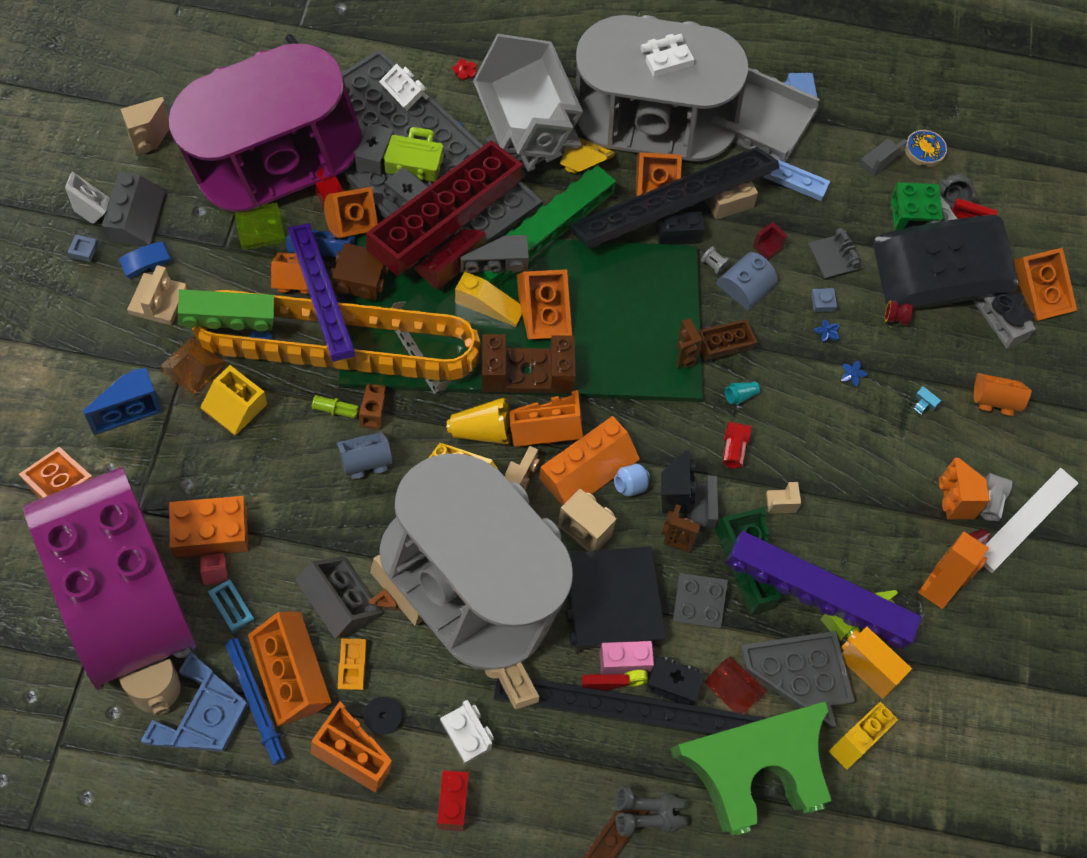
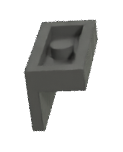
M888 138L862 157L859 164L874 177L902 155L908 141L903 139L896 145Z
M707 476L705 483H695V505H691V513H686V518L700 524V528L714 529L718 521L717 476Z

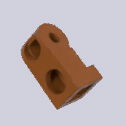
M367 384L359 413L360 427L381 430L386 386Z

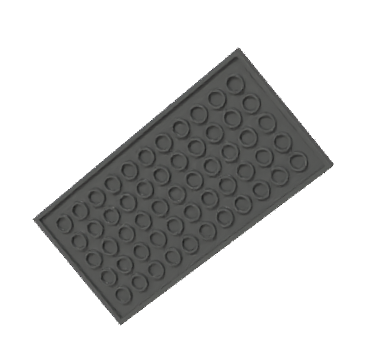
M380 49L342 72V77L361 132L366 131L369 123L394 129V135L403 137L409 136V130L412 127L428 129L434 132L432 142L443 144V160L438 179L483 147L480 142L430 96L427 100L421 96L407 111L379 82L396 65ZM414 136V139L427 141L425 137ZM354 161L350 167L340 173L355 189L372 187L375 209L384 218H387L400 208V206L395 202H390L385 196L384 182L394 175L386 173L385 167L382 174L377 175L356 169V161ZM421 180V182H423L428 187L434 183L432 181ZM519 182L424 255V257L427 258L460 230H484L487 245L542 206V200L525 184Z

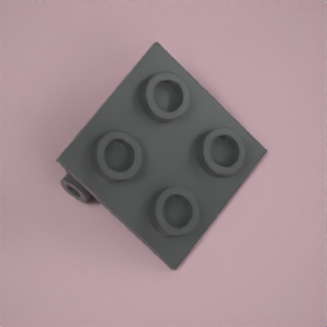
M843 228L837 229L835 236L808 243L824 279L864 268L861 258L858 256L856 248L848 236L847 230Z
M680 573L676 585L677 595L673 621L721 628L728 580Z

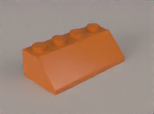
M612 416L540 467L539 479L563 506L579 489L585 493L595 494L614 480L617 471L621 467L636 464L640 461V458L628 432Z
M277 612L248 634L277 727L314 715L331 704L301 612Z

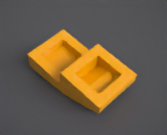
M341 638L338 689L363 690L367 639Z

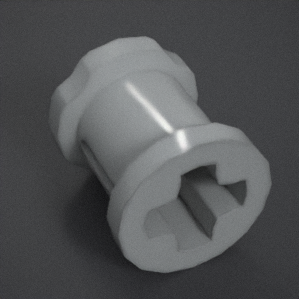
M712 246L704 253L701 262L703 264L707 263L715 270L714 273L719 275L726 269L730 260L723 258L716 252V248Z

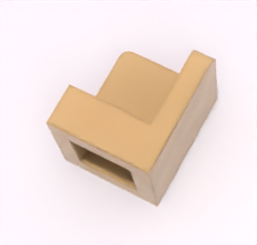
M789 482L785 490L767 491L766 498L769 514L797 512L801 505L798 482Z

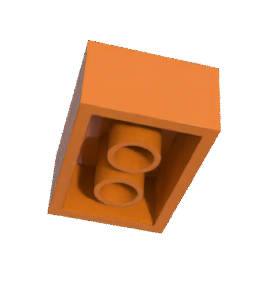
M243 496L169 502L170 549L174 558L248 552L247 507Z

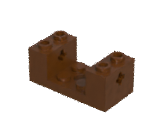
M482 334L481 392L571 393L573 391L575 382L574 336L551 335L550 349L506 348V336L504 334ZM523 367H530L533 369V372L531 374H524L521 369Z

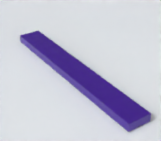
M310 223L289 227V236L332 362L355 357L353 345Z

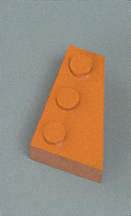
M339 701L311 741V754L377 793L390 773L392 760L375 740L367 735L360 727L361 724L347 712L343 703Z

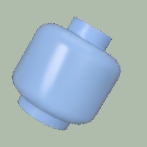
M640 464L621 467L614 477V485L617 491L627 497L647 491L650 482L649 472Z

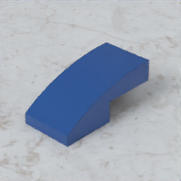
M163 241L141 247L119 258L124 273L129 279H132L148 268L155 271L157 265L163 266L172 261L166 244Z

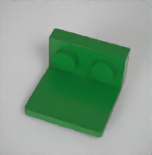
M897 182L891 195L894 231L904 229L910 220L942 221L943 213L938 184Z

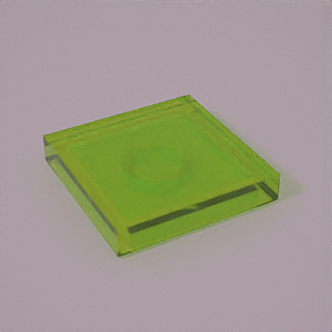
M277 202L265 204L248 211L234 212L242 250L285 242Z

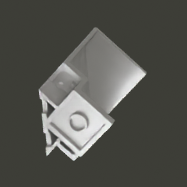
M497 34L473 82L499 146L506 152L521 155L527 172L535 169V164L543 160L549 162L561 156L562 151L570 147L576 149L582 146L574 126L583 110L552 42Z

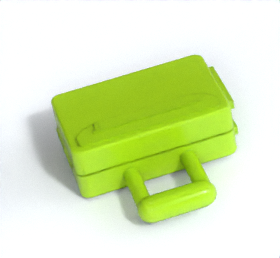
M410 128L408 137L392 135L383 156L385 172L395 174L404 167L420 181L435 182L438 179L443 160V144L432 142L434 132L423 128ZM414 136L425 137L427 141L414 139Z

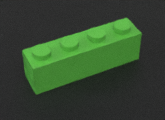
M179 289L178 326L188 328L197 326L211 329L232 328L233 330L253 329L256 331L272 330L274 295Z

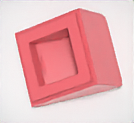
M224 553L200 557V573L204 585L222 583L228 580Z

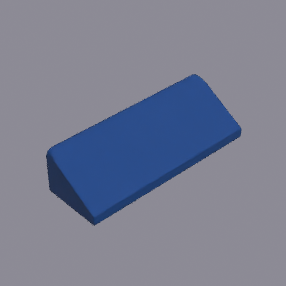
M312 230L322 256L336 257L337 252L342 251L344 243L355 244L356 235L337 238L328 231ZM288 234L286 236L287 251L295 252Z

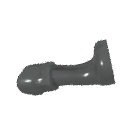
M621 786L619 788L615 801L617 811L649 810L657 812V815L617 814L616 827L620 836L629 837L634 832V829L638 827H659L663 832H674L676 829L688 826V817L673 816V811L687 810V800L677 798L672 794H662L659 799L634 797L633 790L630 787Z

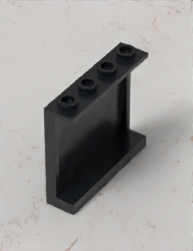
M652 546L568 553L572 564V583L566 599H569L570 608H566L567 622H572L573 631H569L570 646H575L576 654L580 653V649L601 647L602 643L651 641L653 647L663 646L666 636Z

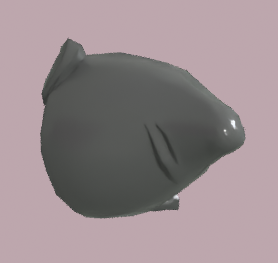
M957 173L952 174L947 179H939L940 195L949 204L950 208H953L957 198L972 203L979 200L975 195L972 180L966 175Z

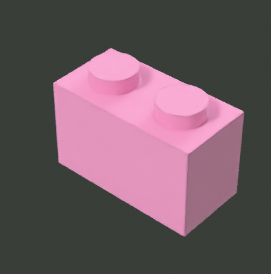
M651 641L601 644L599 651L601 674H624L633 670H646L648 674L651 673L654 666Z

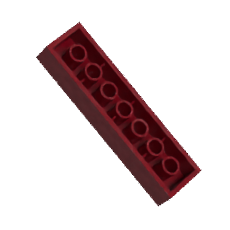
M489 141L366 232V250L397 276L521 182L523 164L495 142Z

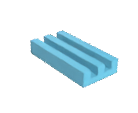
M230 579L208 591L233 634L237 632V629H242L249 622L251 624L255 621ZM229 587L246 616L244 619L241 618L224 590L225 588ZM220 592L237 623L233 624L216 593Z

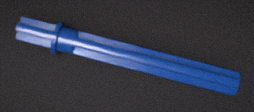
M238 638L230 639L225 646L263 739L261 744L266 747L273 765L283 763L287 757L280 742L281 734L276 732L240 640Z

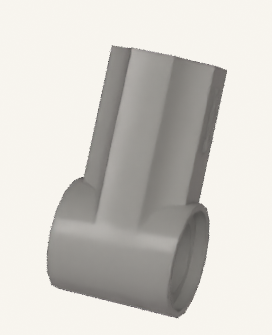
M989 473L986 477L990 501L979 515L988 521H999L1013 482L1012 480Z

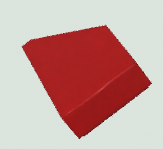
M582 675L580 687L607 691L629 685V675Z

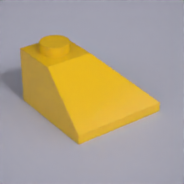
M578 137L582 146L576 149L573 147L566 149L560 164L565 166V170L576 173L614 157L616 152Z

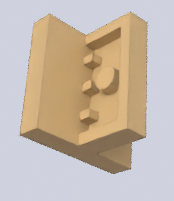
M157 265L153 275L143 274L127 311L133 316L172 325L178 312L179 289L187 290V285L170 280L166 267Z

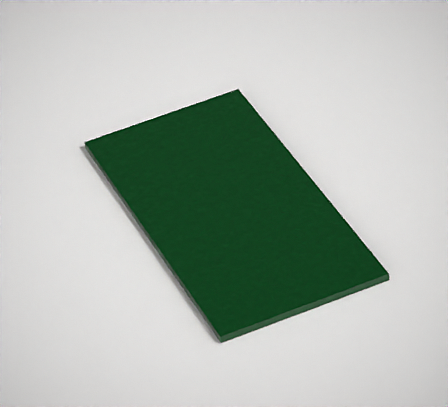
M366 233L357 234L354 245L366 248ZM556 239L528 261V270L514 272L496 287L520 304L517 274L526 271L567 270L572 336H574L575 382L573 391L578 390L579 397L702 402L701 351L698 361L693 366L679 369L676 366L678 356L677 342L682 321L690 318L697 331L700 330L697 246L603 242L598 247L588 249L579 240ZM423 256L417 263L398 276L390 270L389 275L384 276V290L382 293L379 292L377 300L363 299L346 294L345 303L391 308L394 303L406 301L402 308L403 310L447 314L470 322L471 328L477 330L480 339L481 352L479 353V363L472 372H469L463 378L451 380L445 390L437 392L572 396V393L481 392L482 334H504L506 336V348L550 349L551 338L528 340L523 315L518 325L514 327L455 303V288L464 272H460L441 289L436 290L414 269L425 259ZM346 325L351 343L356 350L410 356L395 330ZM409 332L426 358L455 359L462 356L469 349L466 348L464 340L456 337ZM523 367L521 371L524 374H531L533 369ZM340 369L339 388L366 389L367 384L386 386L387 390L432 391L426 380L421 377H404L403 375H387L351 369Z

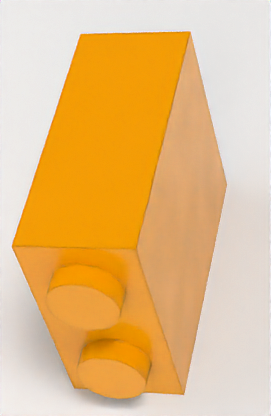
M868 627L861 633L856 630L841 647L844 650L842 653L844 663L882 699L912 670L903 659Z

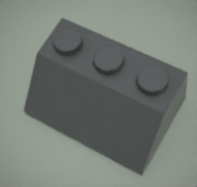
M118 172L102 223L106 240L140 246L150 245L166 191L141 175Z
M344 556L312 561L296 579L303 594L306 595L334 638L351 635L383 614L380 607L371 606L368 602L373 597Z

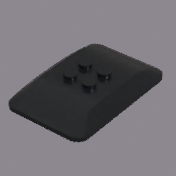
M997 215L960 218L900 229L878 235L874 240V252L886 306L889 301H895L899 306L905 303L911 304L913 310L998 296L1000 294H1009L1014 292L1018 286V277L1005 225L1002 218Z

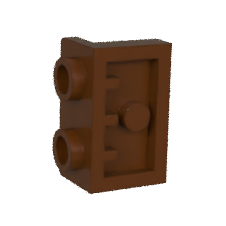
M690 318L682 321L677 342L678 356L676 360L678 369L693 366L698 361L702 338Z
M676 504L674 512L669 510L661 533L665 535L663 544L690 553L700 524L688 518L682 519L677 517L681 505Z

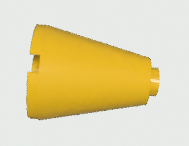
M500 398L452 414L450 419L447 420L448 433H452L453 438L504 445L510 444L511 434H507V430L510 427V411L508 402L505 403L506 398Z

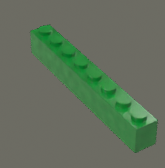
M597 165L592 170L586 171L577 182H572L562 194L558 193L549 204L541 206L535 215L531 218H526L521 226L516 230L509 231L506 236L527 235L528 261H530L570 229L569 224L581 220L614 194L616 181ZM480 271L473 273V275L485 279L497 287L511 276L514 271Z

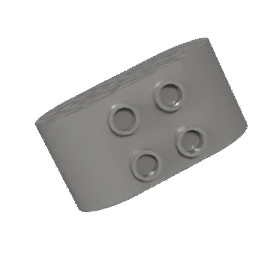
M631 15L609 17L595 23L582 35L576 51V97L583 113L576 124L580 132L590 142L604 148L636 153L682 155V160L703 161L714 158L724 152L733 142L736 133L711 123V119L715 114L736 124L739 123L748 73V61L744 50L733 37L719 29L700 26L695 22L679 23L658 20L656 17L649 15L642 17ZM669 34H682L683 42L677 45H687L694 58V65L653 77L646 63V55L651 53H642L640 45L647 43L651 39H663ZM668 47L660 48L659 50H667Z
M441 454L421 461L409 470L398 486L395 496L396 518L385 530L380 543L379 556L382 568L388 578L444 646L459 661L468 666L483 670H496L514 666L526 660L537 650L569 593L572 583V564L567 549L561 542L560 531L550 519H541L530 507L528 495L521 485L516 482L509 483L501 472L491 464L464 454Z

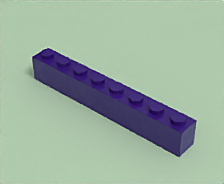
M744 531L736 538L726 561L733 570L754 576L753 578L763 584L768 583L776 587V590L783 594H791L797 597L803 604L814 605L820 608L826 615H835L843 619V622L849 626H858L862 629L868 627L878 637L887 640L895 648L904 649L913 643L922 616Z

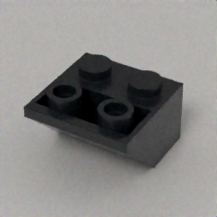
M684 451L661 472L663 514L668 513L669 510L674 512L676 504L681 505L679 513H691V505H695V460L690 459V451Z

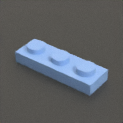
M778 160L779 169L763 176L766 179L819 201H822L830 183L829 180Z

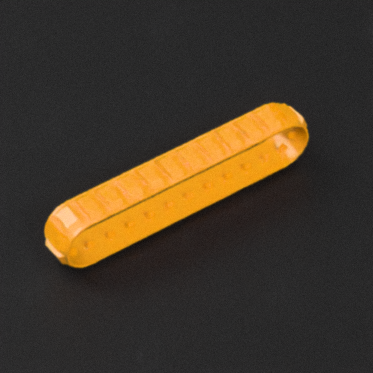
M218 290V291H216V292L248 293V292L230 291V290ZM274 295V317L318 322L311 299ZM338 303L345 325L456 337L464 340L466 348L469 349L462 356L445 360L354 349L355 357L332 362L327 346L208 332V327H192L194 335L200 341L202 348L213 354L218 353L223 356H238L256 360L264 359L274 362H290L291 364L300 365L307 364L326 368L334 367L343 370L351 369L370 373L377 372L387 375H403L404 377L413 378L421 377L439 381L457 380L472 372L479 363V353L481 352L477 330L472 329L470 322L460 317L349 303Z

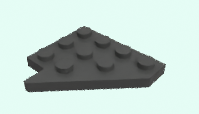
M836 631L744 644L740 647L745 672L801 709L825 701L828 713L824 717L822 724L829 729L836 727L832 707L851 705L855 702Z

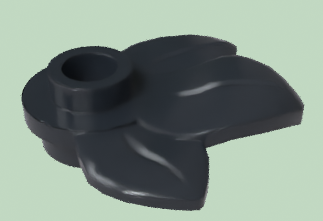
M1016 293L1000 294L992 301L993 309L997 313L1002 314L1004 319L1013 326L1023 327L1024 322L1031 320L1035 316L1034 313L1022 305L1024 301V296Z

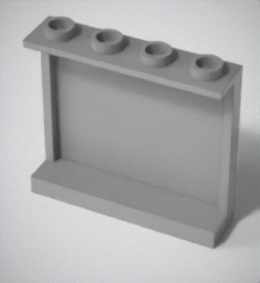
M748 67L739 123L736 124L717 114L713 116L711 123L736 133L733 140L734 143L746 149L759 147L772 157L786 162L816 114L819 98Z

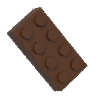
M747 319L698 330L702 338L700 351L705 361L751 350L758 343Z

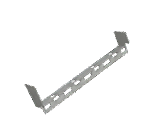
M406 301L394 303L391 308L402 309ZM395 330L410 356H413L411 353L413 351L415 356L424 357L409 332ZM424 378L434 394L437 391L445 390L451 382H440L439 380L430 382L429 379Z

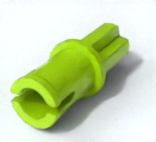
M315 395L313 398L312 409L331 413L332 416L336 414L350 418H357L359 407L356 405L340 402L338 398L334 400Z

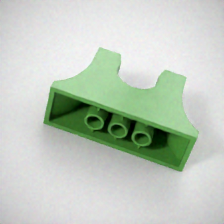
M825 701L670 748L673 758L690 767L704 783L715 807L722 832H730L731 836L750 832V826L757 824L756 804L752 799L750 787L754 775L760 769H768L778 775L784 785L785 796L794 810L802 809L803 813H811L824 809V803L831 801L821 770L818 753L820 727L828 713Z

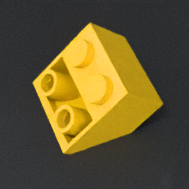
M229 365L213 381L201 405V410L236 436L267 405L265 392Z

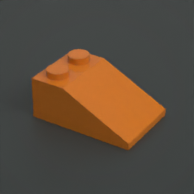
M640 152L637 155L636 196L680 179L682 155Z
M1063 247L1013 260L1018 277V285L1031 312L1035 314L1034 318L1036 321L1077 311Z
M567 270L526 271L517 274L518 295L528 340L551 338V335L572 336Z
M60 447L19 473L22 480L39 499L93 478Z

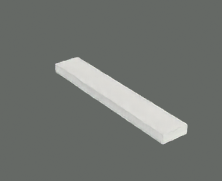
M1060 468L985 545L989 549L984 555L988 559L983 566L993 573L1074 489L1078 482Z

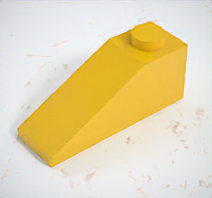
M464 272L455 288V303L514 327L518 325L523 315L521 305L485 279Z

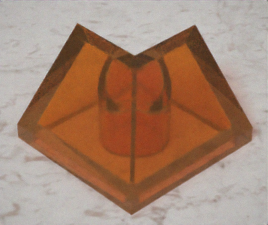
M191 336L159 368L194 395L225 365V362L212 352L202 348L201 343Z

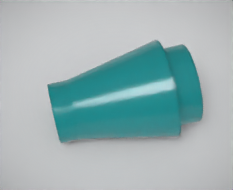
M756 381L731 383L725 388L726 400L728 403L735 405L760 393V387Z

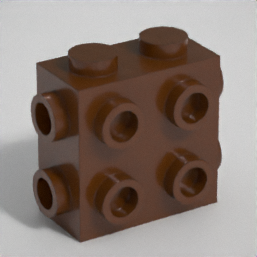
M344 243L342 251H338L335 263L337 265L330 271L329 280L332 281L333 291L340 294L358 296L363 299L377 300L379 292L382 293L384 290V276L389 275L390 269L369 253L365 247Z

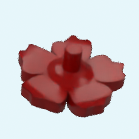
M459 59L457 65H453L452 71L455 75H458V79L466 80L468 77L473 78L476 76V64L471 61L466 63L465 59Z

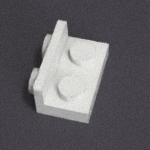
M396 64L379 82L408 111L421 96L426 100L429 98L424 92L427 88L419 80L414 82L412 79L414 75L407 67L402 69Z
M468 700L464 701L460 708L440 718L443 727L464 764L492 750L491 741L494 740L487 726L483 728L480 723L481 715L475 705L471 706Z

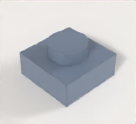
M75 234L67 252L69 257L91 262L98 246L97 239Z
M834 288L812 289L811 298L814 312L836 311L837 302Z

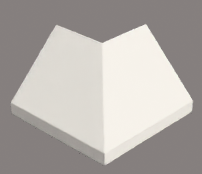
M72 171L65 186L74 212L93 224L106 212L110 197Z

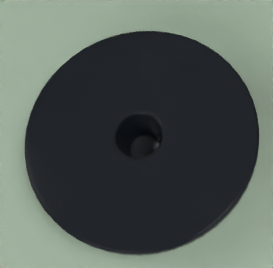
M389 697L373 699L364 710V722L368 729L376 734L391 733L399 726L402 719V711L399 704Z

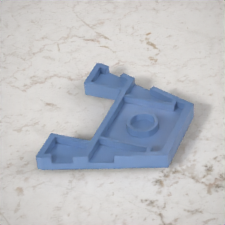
M189 652L179 673L200 683V688L177 730L152 720L141 742L150 746L224 752L248 705L224 681L217 677L208 666L203 664L194 653Z

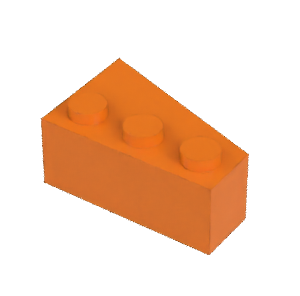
M578 390L572 391V396L559 399L558 396L552 397L551 402L539 405L536 402L510 410L513 445L529 446L532 444H549L557 441L581 439L583 437Z
M963 531L940 559L918 593L943 609L961 586L965 587L968 581L983 567L988 559L984 555L989 548Z

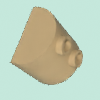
M170 659L119 678L123 689L133 704L140 710L154 713L156 716L165 714L170 710L169 707L177 700L181 689L179 675Z

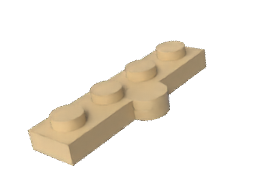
M521 662L508 668L485 670L486 675L490 678H499L515 710L538 703L539 695Z

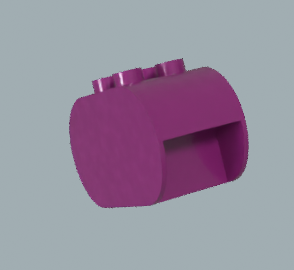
M308 44L282 45L269 51H260L253 55V57L229 67L215 69L211 74L198 78L183 89L175 99L169 115L171 134L202 193L213 205L232 212L252 210L321 181L317 176L319 169L324 168L322 178L327 176L331 178L342 173L355 161L356 153H354V150L359 147L362 140L361 128L339 65L328 52Z
M123 466L23 505L30 533L65 627L77 655L96 690L104 689V683L188 647H191L192 650L198 648L151 530Z

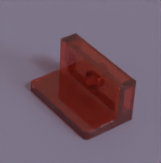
M731 656L721 662L705 680V684L735 713L744 714L766 692Z

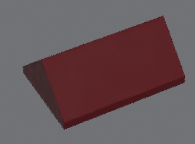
M460 230L414 267L415 271L436 290L441 289L461 272L462 256L486 245L485 231Z

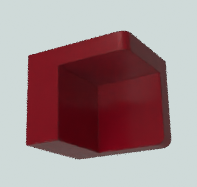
M771 222L757 233L753 248L765 259L770 260L783 250L787 235L774 222Z

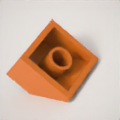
M278 252L271 261V288H277L279 292H290L291 289L299 290L300 293H309L295 253Z

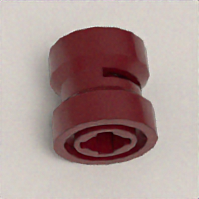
M889 301L885 313V322L893 323L896 321L900 325L908 326L913 306L906 303L899 306L897 302Z

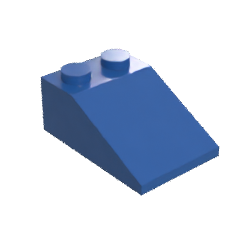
M147 368L134 369L128 374L122 375L83 410V413L93 434L97 435L162 413V409Z

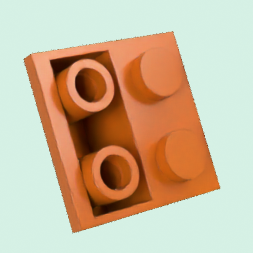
M954 458L939 478V487L943 490L944 495L942 501L943 510L946 511L947 519H975L990 501L986 479L960 458Z

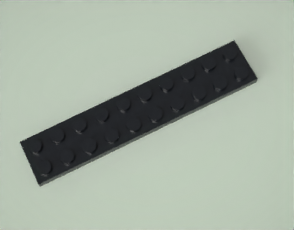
M754 147L569 224L570 231L588 249L598 247L601 243L610 239H617L620 235L629 231H636L639 227L648 223H655L667 215H674L686 207H693L705 199H712L724 191H731L734 187L743 183H750L753 179L762 175H769L772 171L779 169V162L759 147Z

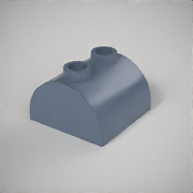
M749 252L717 280L716 285L749 311L777 285L778 278L776 271L767 259L757 253Z
M383 432L337 442L345 475H350L352 479L363 477L365 475L364 471L373 469L374 473L387 471V465L392 464L389 442Z

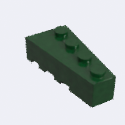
M765 507L726 516L720 520L715 528V532L727 559L736 538L742 531L769 543L768 536L770 533L765 521ZM731 568L750 615L772 609L781 599L780 592L776 590V587L768 583H760L753 578L754 576L745 572H737Z

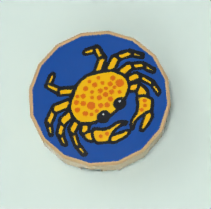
M930 130L913 132L908 137L905 153L912 162L920 166L921 164L927 165L926 167H933L941 163L947 152V146L943 138Z

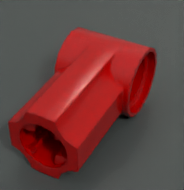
M728 421L724 437L726 444L722 462L726 467L732 469L742 468L745 448L750 438L751 426Z

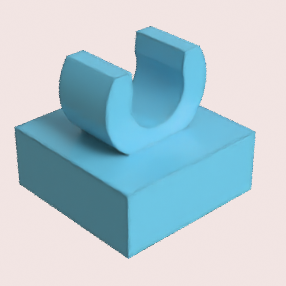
M923 386L917 392L916 398L919 402L914 410L920 415L927 408L934 412L941 400Z

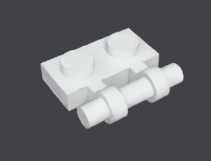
M669 34L663 39H651L647 43L640 45L642 53H651L646 55V63L653 77L694 65V58L687 45H677L683 42L682 34ZM668 47L667 50H659L660 48Z

